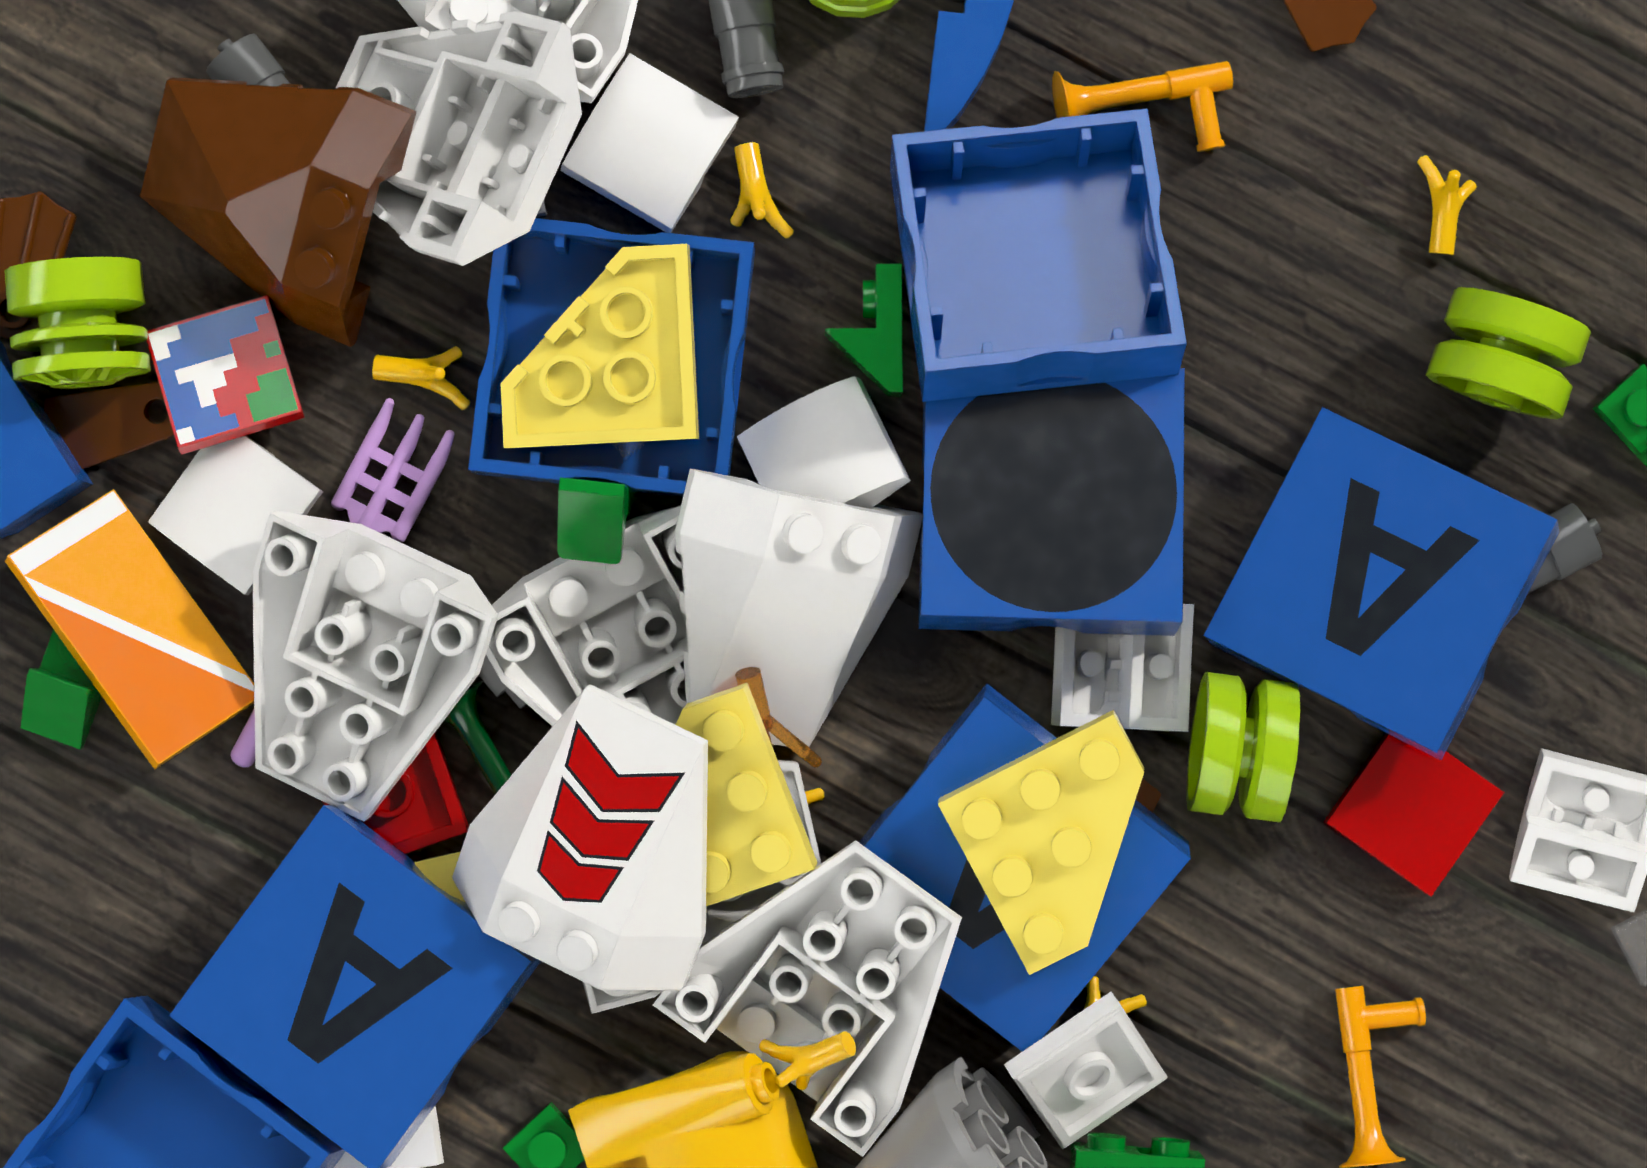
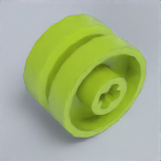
M1458 287L1455 289L1444 321L1456 335L1465 340L1450 339L1436 344L1426 376L1446 389L1492 407L1540 418H1562L1573 386L1561 372L1551 367L1565 368L1581 363L1591 334L1589 328L1570 316L1521 298L1477 288Z
M1204 672L1196 700L1188 755L1186 801L1189 811L1223 815L1234 799L1239 778V803L1244 816L1257 820L1282 821L1291 793L1299 746L1300 692L1297 683L1262 679L1252 693L1246 716V690L1240 676Z

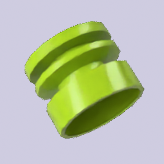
M74 257L27 262L10 266L4 270L8 313L19 317L38 319L39 328L23 331L10 337V347L14 350L41 352V356L17 360L12 363L13 380L25 383H39L58 389L89 388L111 385L126 377L142 375L151 371L150 357L147 353L120 351L119 349L120 346L148 340L146 328L138 325L117 323L118 313L131 311L145 305L142 263L139 260L125 257Z

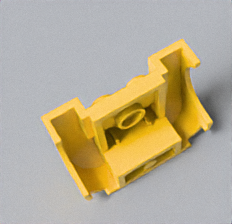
M748 1051L722 1053L677 1074L625 1091L592 1097L568 1110L587 1168H818L796 1100L788 1084L784 1087L778 1086L775 1081L777 1074L773 1066L768 1062H762L760 1057L754 1053H748Z

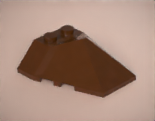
M172 77L166 81L140 197L261 297L267 295L270 304L294 324L351 347L356 344L371 288L356 281L355 278L379 185L402 170L417 111L354 87L316 89L303 88L300 84L263 86L247 85L246 81Z

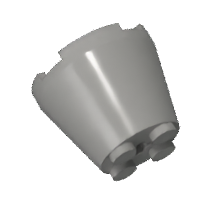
M960 1057L933 1076L855 1168H1048V1164L1042 1150L1035 1141L1040 1134L1015 1099L985 1068L982 1067L973 1074L966 1070L968 1067L962 1057Z

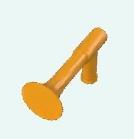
M1228 61L1166 71L1162 75L1093 86L1071 84L1065 81L1058 71H1054L1052 94L1056 118L1088 115L1089 113L1107 108L1165 98L1172 100L1189 97L1198 145H1196L1197 152L1225 147L1224 140L1221 139L1213 92L1233 88V74Z
M1363 986L1335 989L1343 1053H1346L1355 1120L1353 1151L1347 1162L1339 1165V1168L1405 1161V1158L1396 1156L1388 1147L1382 1134L1371 1065L1370 1050L1372 1048L1369 1030L1407 1025L1425 1026L1426 1013L1424 1002L1421 997H1417L1410 1001L1366 1005Z

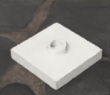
M1109 992L1004 1064L1013 1080L1062 1149L1168 1078L1112 992Z

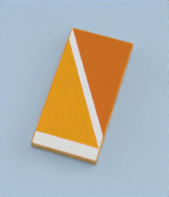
M114 489L7 555L5 563L154 770L254 704L253 681Z

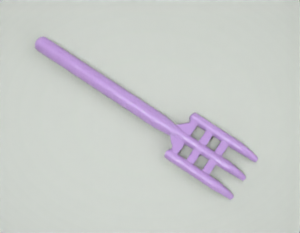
M388 398L385 400L379 414L365 436L331 500V505L339 511L346 509L351 523L362 524L381 534L389 532L392 539L404 542L446 464L455 433L452 430L445 432L424 471L412 466L408 462L418 443L424 423V416L421 414L415 416L393 456L378 448L387 430L394 407V400ZM371 459L387 466L381 480L365 473ZM401 475L417 482L411 496L395 489ZM358 484L374 492L367 506L351 498ZM388 500L404 508L397 522L381 514ZM254 709L231 751L232 761L240 767H249L255 762Z

